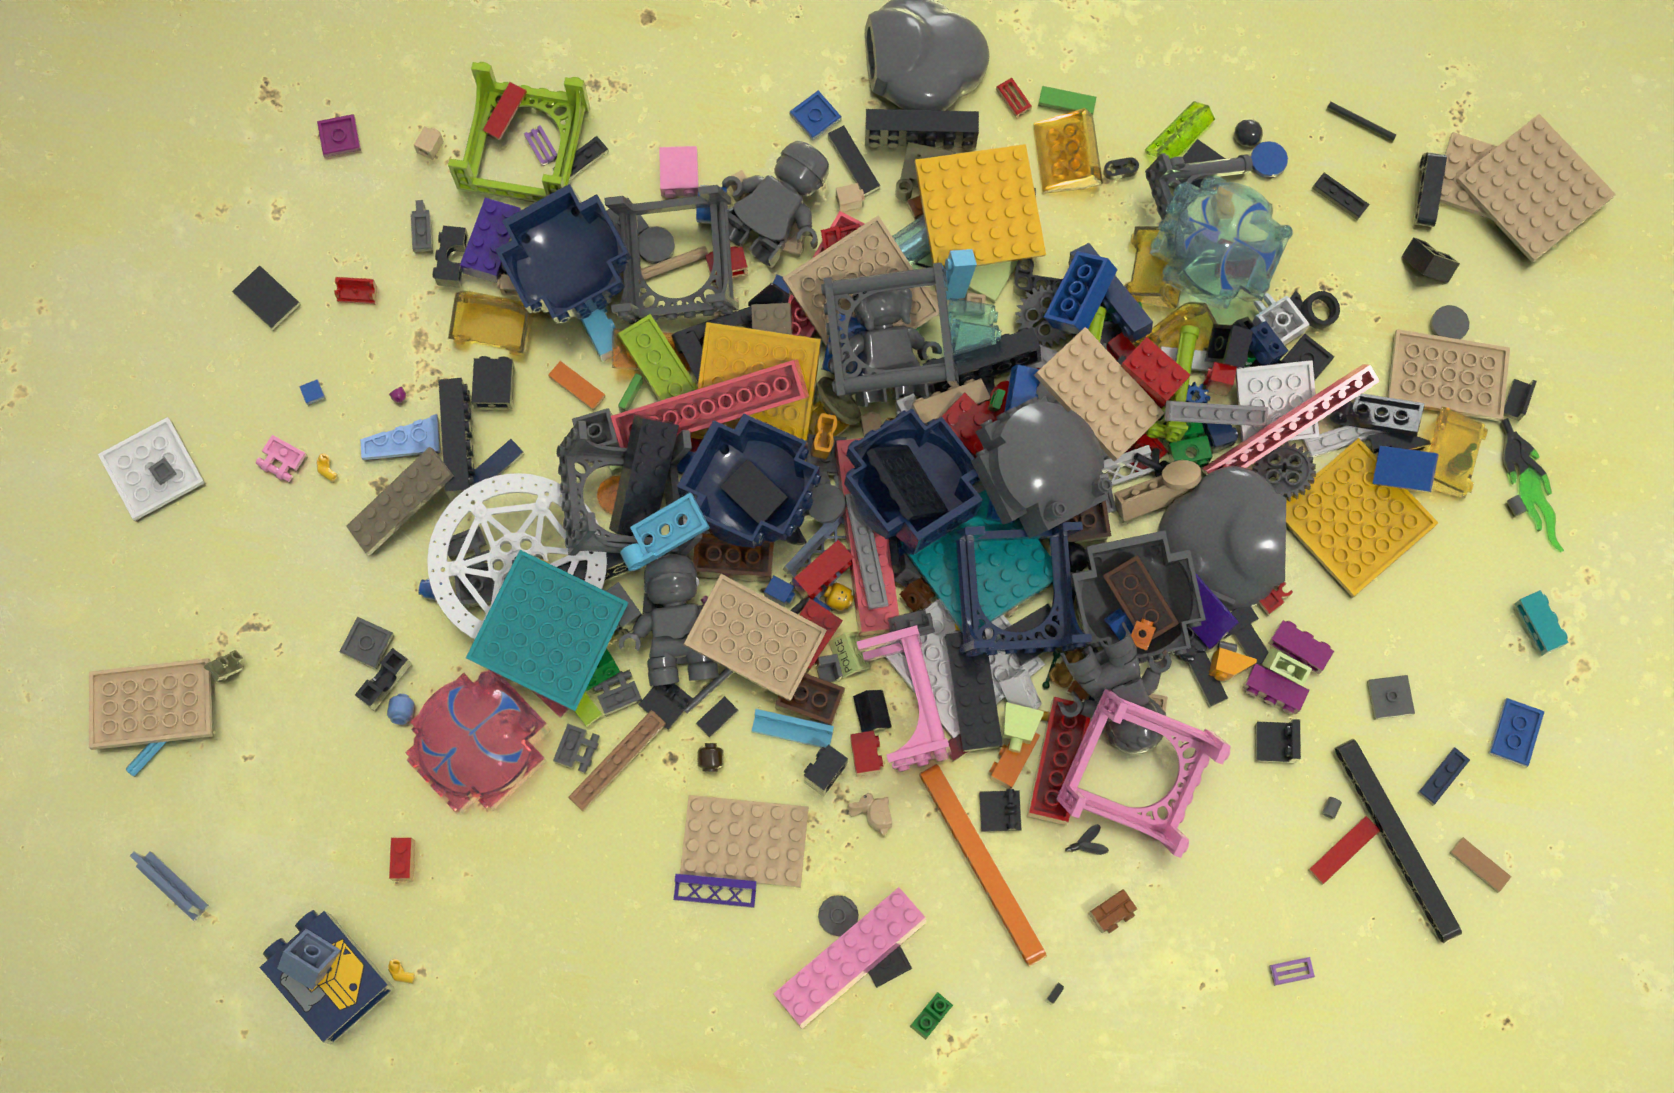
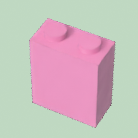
M697 146L659 147L661 197H694L698 195Z

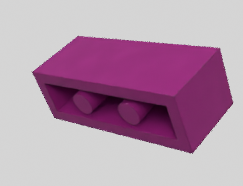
M1283 620L1268 642L1269 645L1287 656L1312 668V671L1318 675L1324 670L1334 653L1329 644L1317 641L1307 631L1302 632L1291 621Z
M1258 664L1251 668L1243 685V689L1246 690L1247 694L1254 697L1259 696L1269 705L1275 706L1276 704L1282 707L1284 712L1291 715L1300 712L1310 691Z

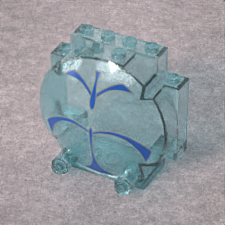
M1215 174L1205 177L1201 183V188L1189 182L1177 185L1174 190V199L1167 206V215L1158 227L1160 231L1151 243L1152 249L1150 254L1169 263L1163 270L1164 276L1162 281L1220 310L1228 309L1231 299H1235V297L1246 302L1262 301L1265 293L1270 288V281L1286 244L1293 235L1292 228L1286 224L1281 225L1272 219L1273 204L1269 203L1258 191L1246 185L1228 182Z

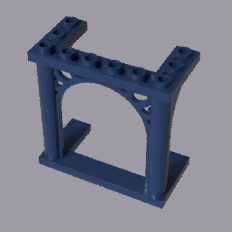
M1063 522L1031 538L1028 537L1025 529L985 531V526L964 527L951 535L952 543H956L963 632V644L959 645L960 653H966V657H972L986 653V656L998 655L997 651H1005V654H1017V650H1024V653H1036V649H1043V652H1055V648H1062L1063 651H1074L1075 649L1086 647L1087 643L1092 642V635L1084 634L1079 628L1072 599L1068 536L1083 530L1082 522ZM1049 538L1054 599L1048 616L1040 625L1025 632H1009L997 627L985 616L979 603L974 542ZM1054 615H1057L1056 621H1058V624L1052 621ZM979 619L984 621V625L978 629V625H981ZM1046 625L1054 627L1056 630L1055 637H1050L1046 634L1044 629ZM986 628H991L993 630L992 638L983 640V631ZM1036 632H1040L1042 637L1038 636L1035 638L1034 635ZM998 634H1002L1004 636L1003 641L1001 638L994 642L997 639ZM1018 635L1022 636L1021 640L1017 639Z

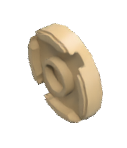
M1188 460L1172 462L1162 471L1163 483L1173 490H1181V488L1191 489L1201 481V469L1199 465Z

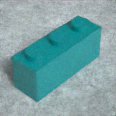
M1541 590L1523 597L1514 603L1542 656L1569 643L1567 633L1564 629H1561L1556 613L1551 610L1548 605L1549 600Z

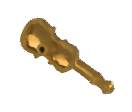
M1085 647L1075 649L1074 651H1066L1065 657L1068 662L1076 663L1083 660L1084 656L1081 652ZM1064 660L1060 664L1055 663V666L1049 672L1050 680L1058 687H1068L1073 680Z

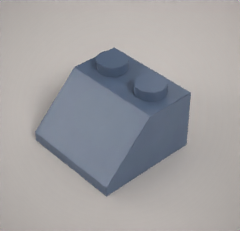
M305 929L283 951L277 969L313 990L324 978L341 950L308 929Z

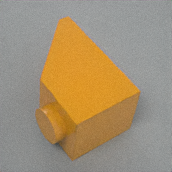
M1219 648L1213 653L1209 675L1214 676L1219 681H1226L1252 667L1257 662V659Z

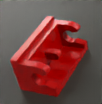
M335 277L337 290H334L337 302L375 304L377 285L374 279Z

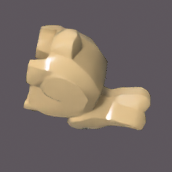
M867 793L861 797L859 802L848 804L850 816L854 817L862 812L866 813L868 824L873 829L878 830L881 836L886 835L888 829L892 828L888 797L874 799L871 793Z

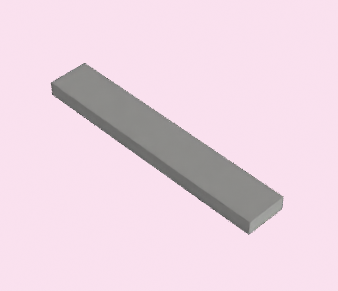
M1166 401L1165 421L1267 427L1268 407Z
M845 494L868 610L888 607L889 604L873 530L859 515L852 494Z

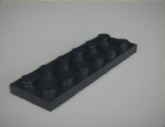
M985 630L982 633L983 640H986ZM963 633L945 634L963 752L1002 747L1003 743L989 656L983 653L978 656L966 657V653H960L959 645L963 644Z

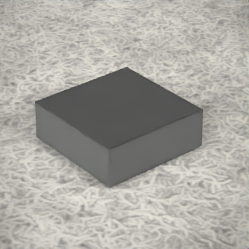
M165 457L148 468L160 485L177 475Z

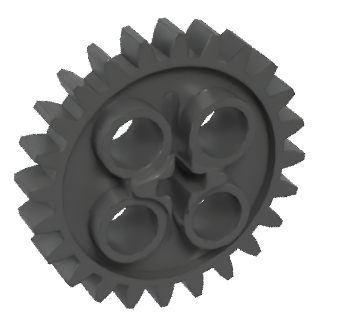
M1040 285L1039 291L1032 288L1033 294L1025 293L1027 299L1020 298L1023 305H1017L1021 310L1020 312H1015V315L1020 316V319L1015 320L1016 323H1021V326L1017 328L1018 330L1025 327L1031 328L1034 323L1043 317L1042 313H1046L1048 308L1043 307L1042 301L1046 297L1053 300L1058 287L1051 291L1050 285H1047L1046 290ZM1034 309L1037 312V318L1030 320L1028 312ZM1046 319L1042 320L1034 328L1038 342L1041 341L1042 346H1045L1046 342H1048L1049 346L1052 347L1053 341L1059 345V338L1066 340L1064 334H1072L1053 328ZM1043 324H1047L1050 329L1046 335L1040 333V327Z
M1288 441L1284 446H1279L1254 462L1256 466L1252 467L1253 471L1259 473L1271 483L1275 493L1287 497L1288 501H1291V496L1298 499V493L1305 495V489H1311L1310 484H1314L1313 477H1316V471H1314L1316 464L1313 463V457H1309V451L1303 453V446L1297 449L1296 443L1289 446ZM1278 460L1279 463L1273 464L1271 461ZM1296 461V462H1298L1299 464H1298V465H1292V464H1290V463ZM1272 477H1275V478H1277L1278 480H1277V481H1270L1269 479L1272 478ZM1290 479H1296L1297 482H1296V483H1290L1289 480H1290Z

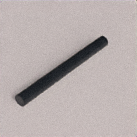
M1331 101L1327 107L1392 141L1397 136V134Z

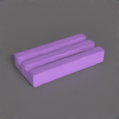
M541 125L535 130L532 129L529 133H524L526 140L542 166L557 159V153ZM538 133L541 134L543 140L545 141L553 156L550 157V155L548 154L543 143L537 135ZM534 136L546 157L545 160H543L530 137Z
M1310 957L1269 966L1272 971L1271 975L1274 979V986L1315 977ZM1307 962L1305 967L1281 972L1276 971V968ZM1309 970L1307 975L1283 980L1278 979V976Z

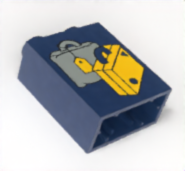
M312 910L296 923L295 927L299 933L288 943L283 938H280L263 952L267 961L259 968L323 1043L332 1044L389 994L394 987L331 914L323 911L318 915L315 910ZM305 929H308L341 950L324 978L313 990L277 969L283 951Z

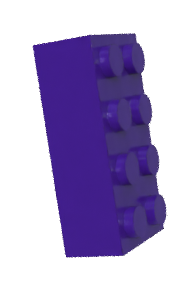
M485 197L460 263L463 274L497 283L498 277H501V274H503V270L501 267L502 262L495 249L512 240L502 220L521 211L520 207Z

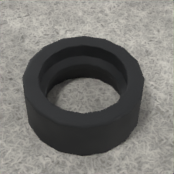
M1317 291L1304 300L1301 312L1308 321L1309 326L1315 329H1323L1333 324L1339 318L1340 304L1331 293ZM1317 299L1323 301L1329 308L1330 315L1326 320L1318 319L1312 311V303Z

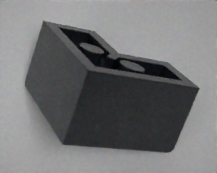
M1413 237L1402 255L1422 275L1446 283L1450 281L1460 265L1449 254L1437 251L1426 241Z

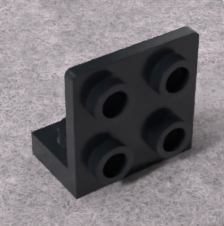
M1292 719L1289 723H1256V761L1296 763L1301 759L1300 719Z

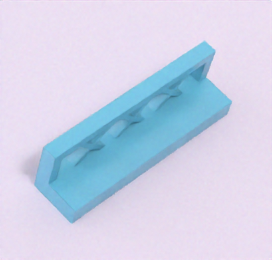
M755 710L752 726L753 733L819 748H826L828 744H831L834 726L764 710Z

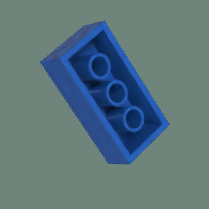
M1077 251L1044 318L1053 328L1078 334L1085 327L1088 329L1118 269L1109 258Z

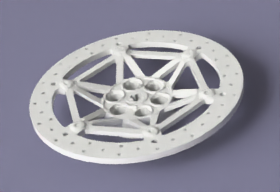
M514 473L494 476L472 485L459 494L447 506L436 523L430 539L427 558L430 585L444 614L457 628L471 638H476L484 620L481 621L473 616L460 603L452 589L449 577H459L486 613V618L519 550L534 557H542L547 562L548 553L568 555V548L547 547L541 544L545 516L564 540L566 538V531L549 510L552 502L560 507L562 505L563 494L560 492L559 483L532 474ZM509 493H528L538 496L536 503L487 509L483 505V502L490 498ZM585 504V507H586L587 511H588V512H591V510H590V509L588 508V506ZM532 510V513L517 533H511L492 517L494 514ZM469 512H472L475 518L456 561L447 562L452 536L461 520ZM538 515L536 536L533 537L526 534L525 531ZM487 521L502 532L504 536L494 541ZM479 524H482L491 550L489 553L464 561L463 559ZM522 542H531V548L523 550L521 548ZM508 543L512 548L509 552H503L501 546ZM580 551L576 556L568 555L550 563L558 567L571 562L567 573L573 575L579 561L586 560L588 564L585 581L600 589L603 588L607 566L606 552L589 554V551ZM483 561L488 562V571L467 568ZM497 561H501L504 564V567L499 571L493 569V564ZM465 574L493 579L495 584L490 607L466 578Z

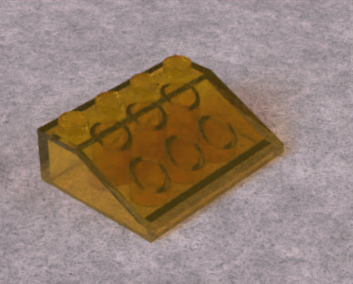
M1086 108L1033 124L1043 193L1087 189L1103 184L1094 118Z

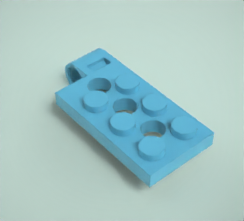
M688 493L631 526L630 528L638 544H631L622 549L620 553L628 570L635 571L708 530L710 527L693 494ZM682 515H686V524L679 525V518ZM669 525L670 532L667 535H662V527ZM648 535H652V543L649 545H645V537Z

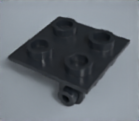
M675 683L653 686L638 705L647 713L651 710L654 711L666 723L664 727L669 730L694 699Z
M1006 789V791L979 792L981 832L1022 830L1020 790Z

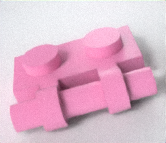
M272 435L262 450L268 456L265 460L259 457L256 460V464L265 472L269 471L275 474L276 478L290 482L293 475L287 473L289 468L297 471L306 457V453ZM274 460L282 463L280 468L273 465Z

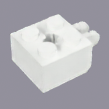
M1265 293L1263 298L1269 306L1268 308L1259 299L1253 301L1259 314L1254 317L1252 323L1257 326L1267 321L1284 345L1303 334L1309 326L1308 321L1288 296L1276 302L1269 293Z

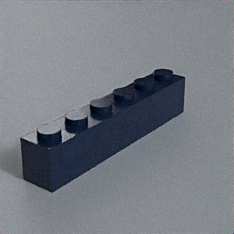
M1087 243L1070 252L1068 264L1070 266L1077 251L1096 256L1100 255L1090 243ZM1115 275L1100 305L1110 314L1112 321L1118 324L1123 335L1126 338L1128 337L1133 343L1152 333L1153 321Z

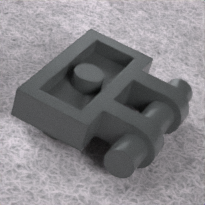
M478 526L467 552L474 550L476 555L464 558V561L490 552L489 550L483 552L480 550V547L487 545L480 526ZM470 529L452 536L448 549L450 559L458 557Z
M630 669L624 672L620 671L615 676L594 687L595 692L601 689L604 690V693L597 697L605 716L642 701L635 681L626 683L625 679L632 677ZM620 682V687L610 691L609 686Z
M567 724L553 762L572 769L576 761L581 763L578 771L586 773L587 767H590L592 763L591 757L593 752L597 750L599 745L597 742L600 736L592 733L590 740L585 738L586 730ZM582 745L587 746L583 757L578 755Z

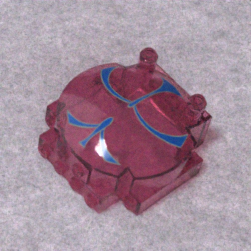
M491 670L482 672L475 682H472L463 673L455 681L437 690L423 705L420 713L410 721L414 726L411 730L416 736L414 737V745L405 752L409 756L407 761L414 769L417 766L419 767L417 772L427 783L429 781L433 782L430 786L440 797L445 795L449 799L447 804L454 812L458 809L463 813L479 797L481 798L478 801L485 809L490 807L494 811L547 762L534 746L551 731L548 724L501 675Z

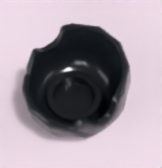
M1244 119L1236 125L1234 136L1240 145L1253 147L1261 142L1263 129L1260 123L1254 119Z
M1070 543L1068 544L1070 572L1075 573L1076 569L1082 571L1087 566L1085 548L1080 544Z

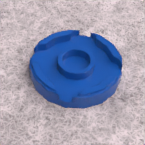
M1261 142L1251 153L1252 169L1262 177H1277L1283 173L1288 163L1287 152L1276 142Z

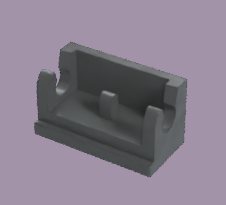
M925 610L888 618L890 632L917 626L920 636L935 633L932 616L930 613L926 614Z

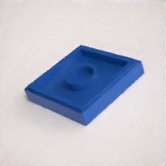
M819 90L789 111L792 118L812 140H815L842 120V116Z

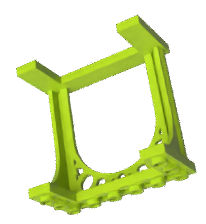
M472 62L471 70L477 85L472 125L463 161L449 158L448 163L457 189L537 202L567 186L570 180L585 111L588 112L590 107L584 80L578 77H565L564 87L566 92L549 91L546 88L536 89L528 85L519 86L527 91L519 107H532L547 113L555 121L560 131V145L553 175L543 174L542 184L544 189L477 178L487 136L483 129L492 114L493 108L491 106L496 107V98H501L509 82H496L492 66L488 63ZM559 107L567 108L563 115L557 116L554 114ZM565 120L566 124L563 125L560 122Z

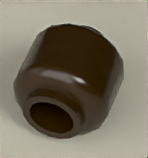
M705 743V747L698 749L697 764L702 768V771L718 772V768L723 767L724 751L722 748L717 747V743Z

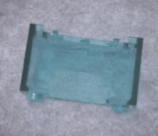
M954 298L949 299L948 314L953 356L996 344V341H1000L1002 330L999 329L998 325L993 326V323H997L998 319L995 305Z

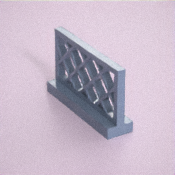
M841 516L833 523L824 524L786 564L783 570L794 578L797 576L795 572L800 567H807L811 563V555L813 553L822 554L825 551L824 541L826 539H834L835 542L837 539H846V536H837V527L841 523L844 525V518ZM837 572V578L833 582H831L829 586H831L842 574ZM824 585L823 590L815 597L819 599L827 587Z
M151 851L146 856L137 852H133L130 855L138 863L136 867L193 921H196L209 907L200 896Z

